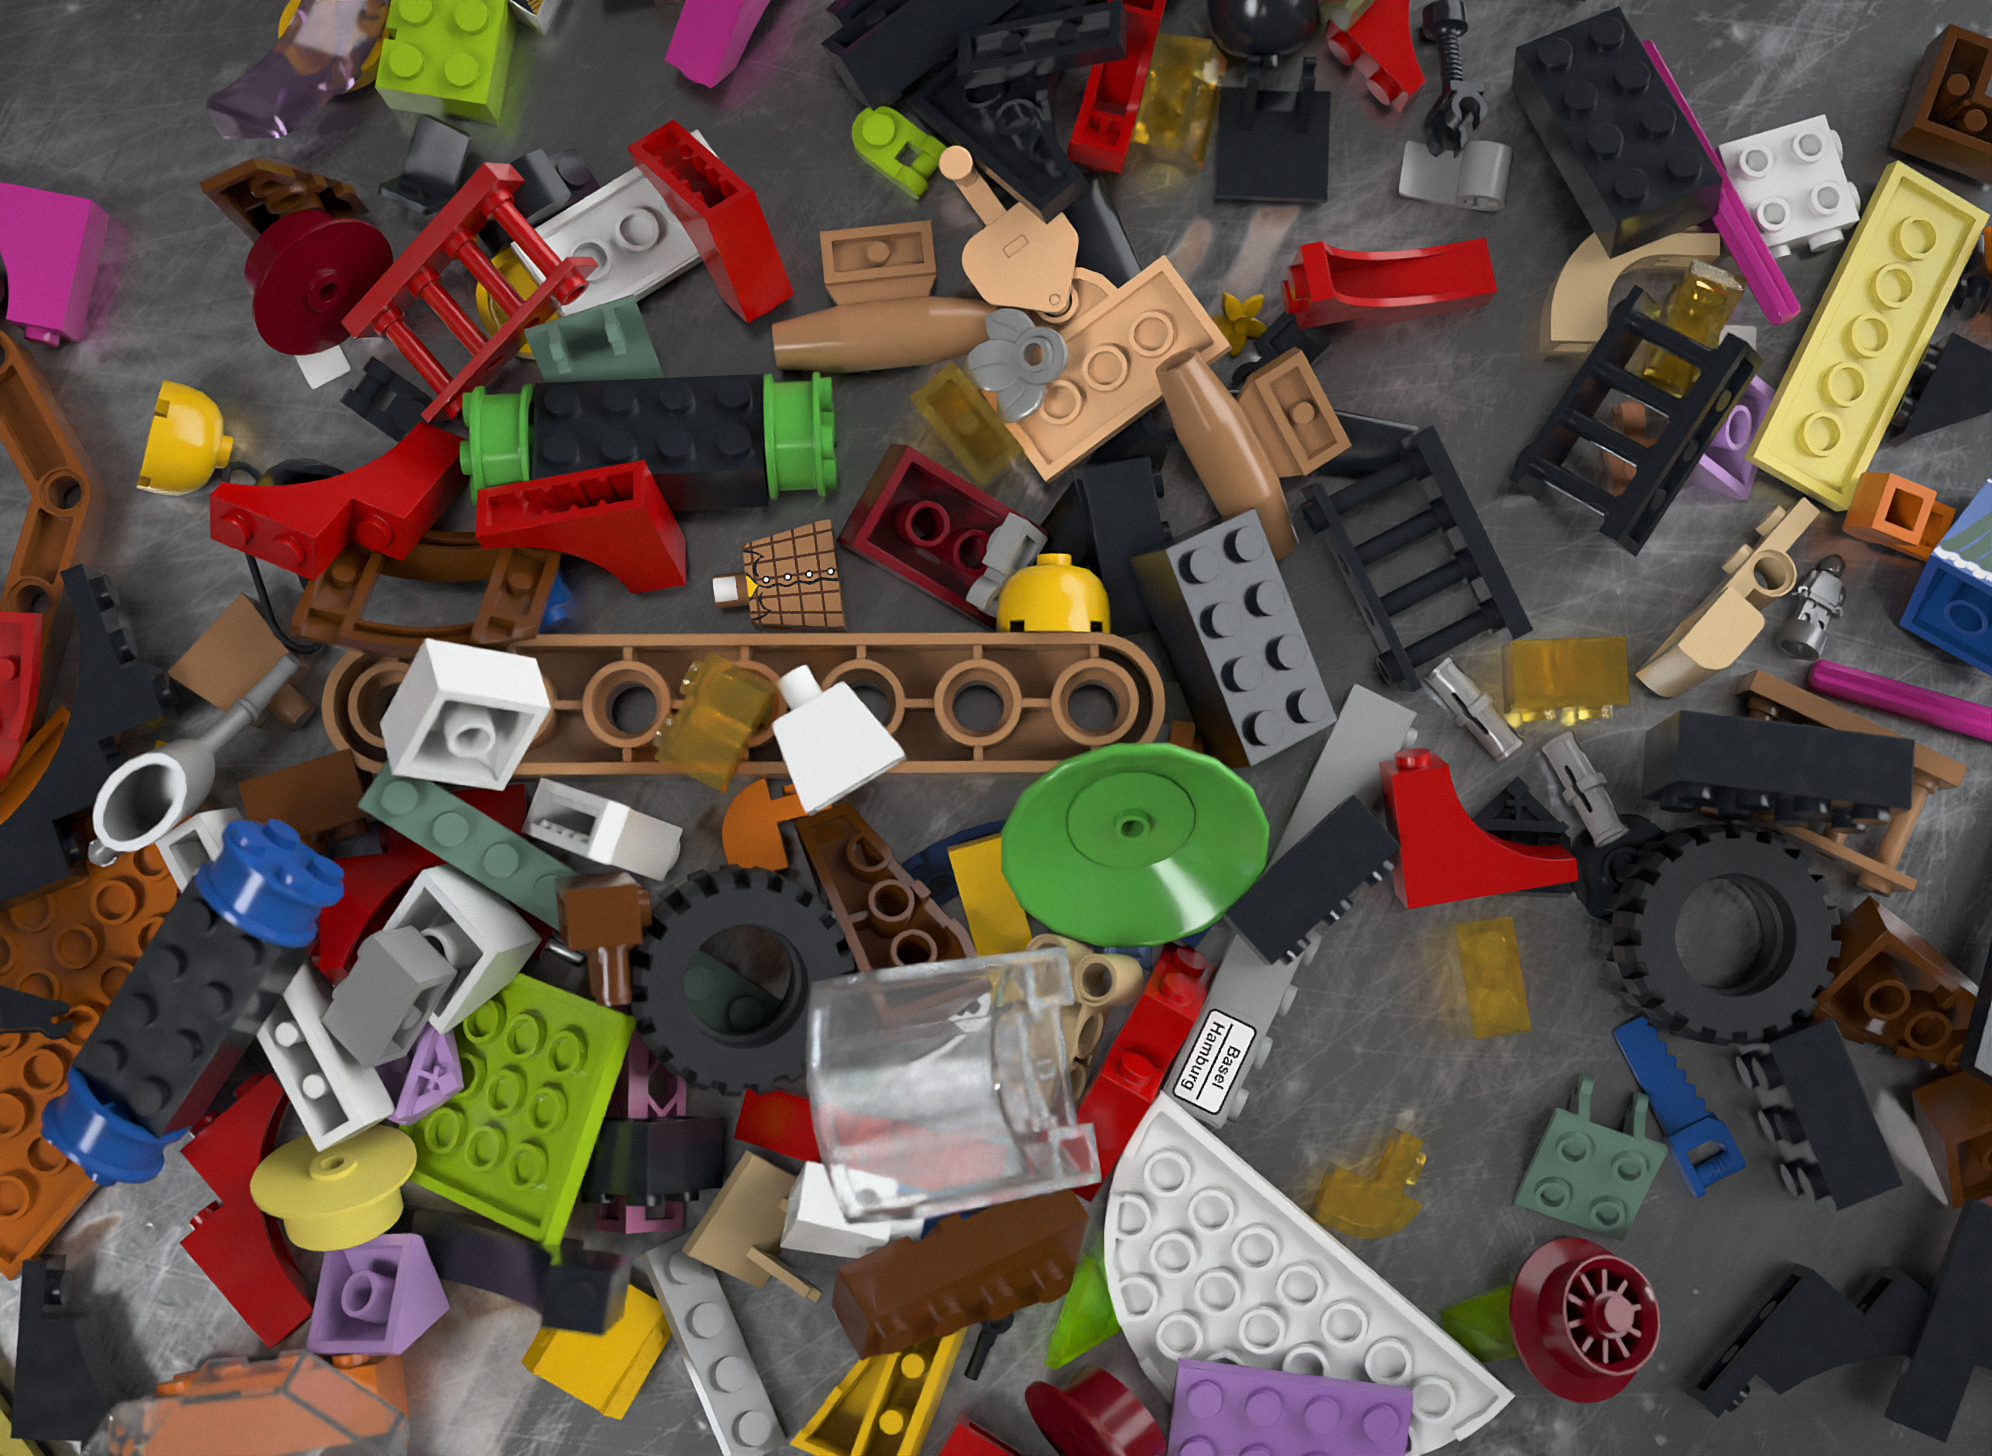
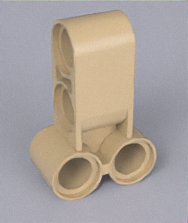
M1042 934L1033 938L1024 951L1023 963L1025 971L1031 980L1039 984V988L1014 1063L1011 1086L1014 1091L1060 1112L1067 1113L1077 1105L1082 1097L1111 1006L1130 1004L1137 999L1143 989L1144 975L1137 960L1130 955L1095 954L1094 948L1090 943L1059 934ZM1059 948L1063 952L1064 957L1061 971H1059L1056 964V954ZM1107 967L1112 975V986L1109 992L1104 987L1103 982Z

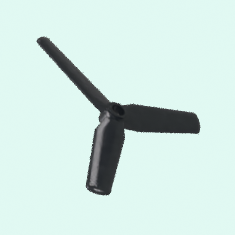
M1083 173L1090 188L1062 211L1079 237L1076 263L1078 268L1082 267L1102 274L1119 289L1143 271V268L1103 177L1096 173ZM1229 390V392L1236 398L1240 390ZM1151 409L1096 449L1086 464L1138 454L1150 456L1151 465L1157 464L1161 471L1169 447L1180 441L1174 428L1165 429L1155 423ZM1333 409L1352 446L1314 471L1367 477L1400 460L1401 452L1406 450L1400 438L1420 429V427ZM1073 480L1040 525L1049 531L1046 536L1048 540L1040 554L1071 555L1072 566L1083 568L1089 562L1075 480Z

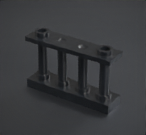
M1634 285L1626 299L1621 300L1614 307L1605 332L1533 443L1526 446L1519 454L1515 463V471L1509 478L1511 482L1536 500L1540 499L1547 486L1550 485L1604 516V523L1598 531L1617 547L1637 557L1765 362L1747 341L1729 332L1721 344L1712 349L1657 321L1656 319L1662 308L1644 289L1637 285ZM1642 340L1700 369V376L1687 395L1678 398L1624 369ZM1611 388L1668 418V425L1655 445L1646 447L1593 418ZM1579 437L1636 467V474L1623 494L1614 496L1561 466Z
M1434 425L1420 428L1400 438L1406 449L1401 452L1400 460L1328 496L1322 482L1311 484L1301 489L1306 499V502L1300 505L1303 516L1314 534L1322 532L1381 651V654L1376 656V662L1384 679L1390 686L1397 684L1401 691L1415 692L1423 688L1414 668L1486 631L1490 635L1496 633L1498 639L1515 640L1534 630ZM1411 479L1415 483L1422 482L1431 500L1426 503L1425 511L1353 547L1339 516ZM1436 530L1441 534L1447 533L1456 551L1451 554V561L1378 597L1364 567ZM1460 581H1463L1465 584L1471 582L1480 600V603L1475 605V612L1403 648L1391 624L1390 617Z

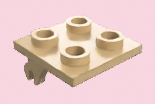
M746 1150L682 1248V1251L694 1259L760 1289L764 1287L770 1276L773 1275L804 1298L808 1297L814 1303H817L823 1294L818 1287L804 1279L778 1258L783 1250L780 1244L789 1192L798 1176Z

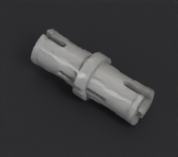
M1451 654L1423 679L1430 683L1457 716L1453 720L1460 728L1466 725L1498 764L1521 746L1525 739L1514 730L1492 704L1495 700L1494 696L1488 690L1482 693L1457 664Z
M1569 731L1548 741L1542 747V751L1547 755L1566 789L1562 796L1567 805H1575L1594 840L1595 846L1603 847L1627 834L1629 828L1624 824L1605 790L1608 786V781L1603 773L1595 772L1577 740L1576 733Z

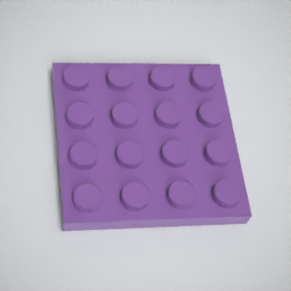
M1178 1358L1165 1456H1405L1413 1404L1412 1390L1407 1387Z

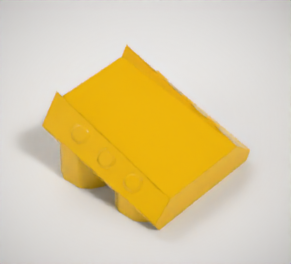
M629 1280L623 1318L603 1337L541 1328L522 1358L521 1363L531 1374L540 1376L590 1405L603 1416L622 1420L633 1399L642 1388L648 1373L662 1349L671 1337L672 1331L657 1296Z

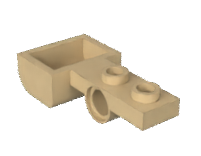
M1802 497L1786 510L1779 504L1776 505L1755 527V530L1761 535L1751 547L1743 543L1726 559L1721 568L1727 575L1699 607L1679 623L1634 675L1656 694L1667 698H1674L1685 694L1731 665L1763 629L1765 620L1759 611L1787 594L1794 587L1797 571L1793 560L1786 551L1819 515L1820 511L1805 497ZM1753 571L1760 573L1764 577L1767 589L1757 583Z

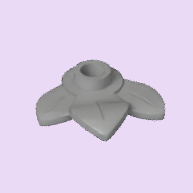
M1011 308L998 309L986 315L985 326L990 340L979 344L969 352L964 361L962 376L973 387L988 392L996 391L998 421L1000 423H1015L1032 415L1041 407L1047 384L1056 380L1065 370L1069 354L1064 339L1055 330L1041 326L1036 327L1026 313ZM1040 345L1043 349V359L1038 365H1035L1033 363V351L1036 346Z

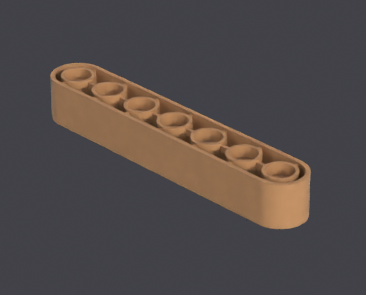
M1100 632L537 634L536 639L522 640L492 649V651L536 658L551 706L508 783H539L541 777L554 782H756L764 778L769 782L793 781L774 733L772 723L792 711L777 687L776 682L786 674L804 665L808 667L822 693L844 681L850 689L858 686H872L886 696L888 700V713L881 725L898 743L907 759L871 781L1038 780L1063 760L1111 744L1152 743L1160 730L1165 712L1163 683L1151 659L1130 641L1113 634ZM348 651L336 663L327 678L322 695V717L326 732L338 751L351 748L355 765L363 770L378 774L388 759L380 723L385 715V707L389 698L398 691L414 659L388 658ZM983 685L993 689L1000 696L1004 711L999 722L992 728L985 731H971L961 726L953 714V704L958 694L967 687ZM1085 685H1098L1107 689L1113 695L1117 704L1115 721L1107 728L1099 731H1089L1079 727L1072 720L1068 711V700L1075 690ZM747 686H756L766 690L771 696L773 705L772 714L768 722L762 728L753 732H739L731 728L726 718V705L731 695L738 689ZM631 687L650 689L657 703L656 715L651 724L635 733L620 731L612 717V707L617 696ZM432 780V781L435 782V783H448V782H441V781H434V780Z

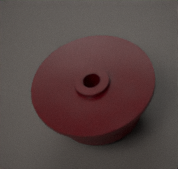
M320 210L297 211L274 222L260 235L252 246L244 270L247 289L253 296L252 317L259 336L276 351L295 356L319 353L347 340L351 334L341 321L394 263L391 246L385 236L368 222L354 218L335 219L330 214Z
M1561 1238L1547 1242L1535 1249L1525 1259L1515 1276L1509 1300V1321L1515 1348L1531 1376L1551 1394L1563 1400L1581 1404L1607 1400L1622 1391L1633 1379L1637 1370L1645 1365L1652 1356L1660 1334V1311L1655 1293L1639 1269L1630 1262L1614 1256L1601 1245L1581 1238Z
M1084 1365L1060 1389L1042 1381H1033L1025 1389V1400L1031 1416L1045 1439L1060 1456H1163L1166 1453L1167 1447L1164 1436L1148 1410L1124 1384L1096 1365Z

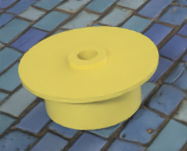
M376 1124L357 1136L320 1152L317 1151L309 1134H305L282 1145L259 1164L251 1178V1195L260 1209L268 1214L283 1218L286 1234L295 1245L314 1251H334L351 1248L380 1236L400 1218L403 1211L400 1186L410 1177L416 1166V1148L412 1139L404 1132L381 1124Z

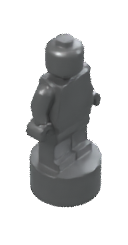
M1837 554L1826 556L1821 564L1820 571L1815 569L1809 570L1799 586L1792 590V595H1799L1800 602L1794 616L1783 622L1775 641L1777 647L1786 654L1807 661L1817 660L1827 640L1825 630L1831 615H1833V619L1841 618L1844 615L1842 606L1846 600V589L1839 578H1841L1846 563L1842 560L1841 556Z

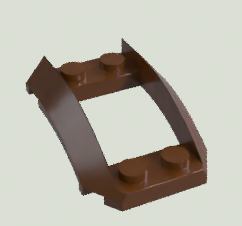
M428 530L407 557L400 561L350 541L316 581L308 580L290 622L289 633L297 639L348 651L400 659H415L425 638L486 650L500 648L522 640L536 639L559 570L562 552L530 547H506L483 550L475 537L476 532ZM380 575L404 580L440 583L490 579L474 622L450 626L415 627L362 620Z

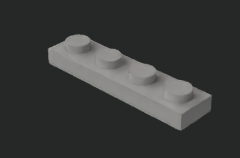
M692 1229L640 1253L639 1256L723 1455L763 1456L783 1446L787 1441L713 1267L688 1256L682 1251V1248L695 1230Z

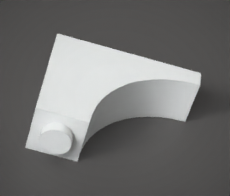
M541 777L521 832L607 865L611 864L664 882L667 871L675 865L680 853L679 838L683 828L637 812L614 801Z

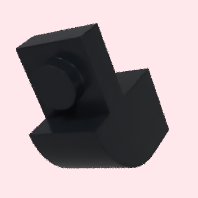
M542 148L509 163L525 180L512 194L515 198L513 205L534 229L601 188L575 148L551 156H546ZM496 220L488 221L477 233L493 258L510 248L511 243L514 242Z

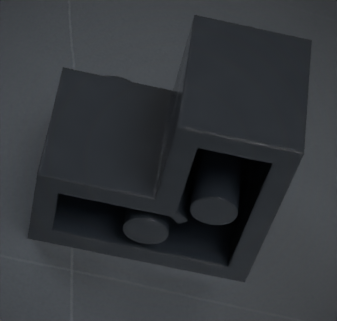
M682 1115L652 1118L604 1117L578 1191L581 1192V1202L612 1203L616 1202L617 1194L626 1195L627 1206L662 1205V1195H664V1201L691 1202L699 1200V1190L722 1188L724 1117Z

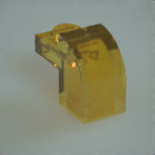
M1693 258L1678 285L1673 284L1657 321L1713 349L1719 345L1721 331L1745 292L1747 277ZM1648 343L1641 378L1680 396L1687 395L1700 376V369Z
M1394 1128L1372 1180L1329 1162L1308 1215L1314 1220L1345 1234L1363 1239L1383 1238L1400 1231L1415 1218L1422 1206L1421 1202L1402 1194L1406 1183L1413 1186L1421 1174L1426 1160V1154L1420 1152L1424 1140Z

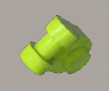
M880 106L875 111H872L870 108L865 109L856 117L852 125V141L857 154L909 196L919 200L929 187L926 182L936 168L940 169L939 158L947 147L936 138L924 133L897 111L887 106ZM908 147L919 154L910 167L898 161Z

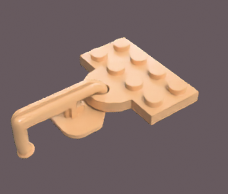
M951 146L941 153L939 158L941 173L946 178L955 182L986 225L964 247L962 266L966 275L987 303L993 306L1015 308L1025 312L1036 327H1047L1058 332L1064 339L1068 349L1069 358L1067 366L1056 380L1047 384L1041 407L1021 421L1004 423L1046 483H1052L1164 400L1155 374L1156 368L1164 360L1180 351L1196 349L1208 366H1210L1232 350L1230 343L1165 255L1161 256L1118 289L1102 274L1082 267L1074 268L1079 237L1062 212L1046 225L1020 202L1006 211L973 166L972 157L965 148ZM1045 313H1050L1053 317L1047 316ZM1040 345L1036 346L1033 351V363L1035 365H1038L1043 359V349ZM982 390V394L997 413L996 391L988 392Z

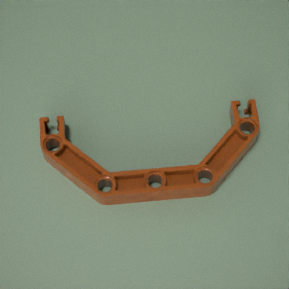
M0 330V351H5V361L0 367V439L32 495L0 599V611L32 613L31 603L39 593L46 592L49 599L48 607L42 617L38 696L31 728L25 741L27 743L42 728L45 722L76 619V614L60 572L81 563L91 567L108 512L109 495L106 486L32 353L25 345ZM80 484V500L72 508L65 509L63 498L66 491L71 486Z

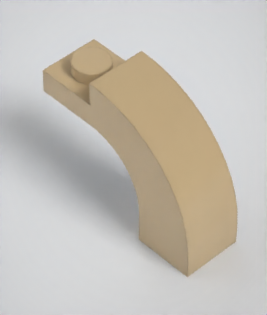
M1694 225L1610 259L1594 232L1581 243L1564 263L1547 291L1540 316L1539 353L1590 354L1607 328L1608 298L1616 279L1624 274L1641 269L1706 270L1720 256V234L1702 233V228Z

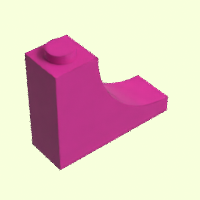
M685 0L664 60L680 69L689 80L713 88L736 70L743 51L771 0Z
M0 182V252L5 263L9 286L6 320L25 332L23 337L25 340L36 344L58 347L60 339L80 343L110 215L90 199Z

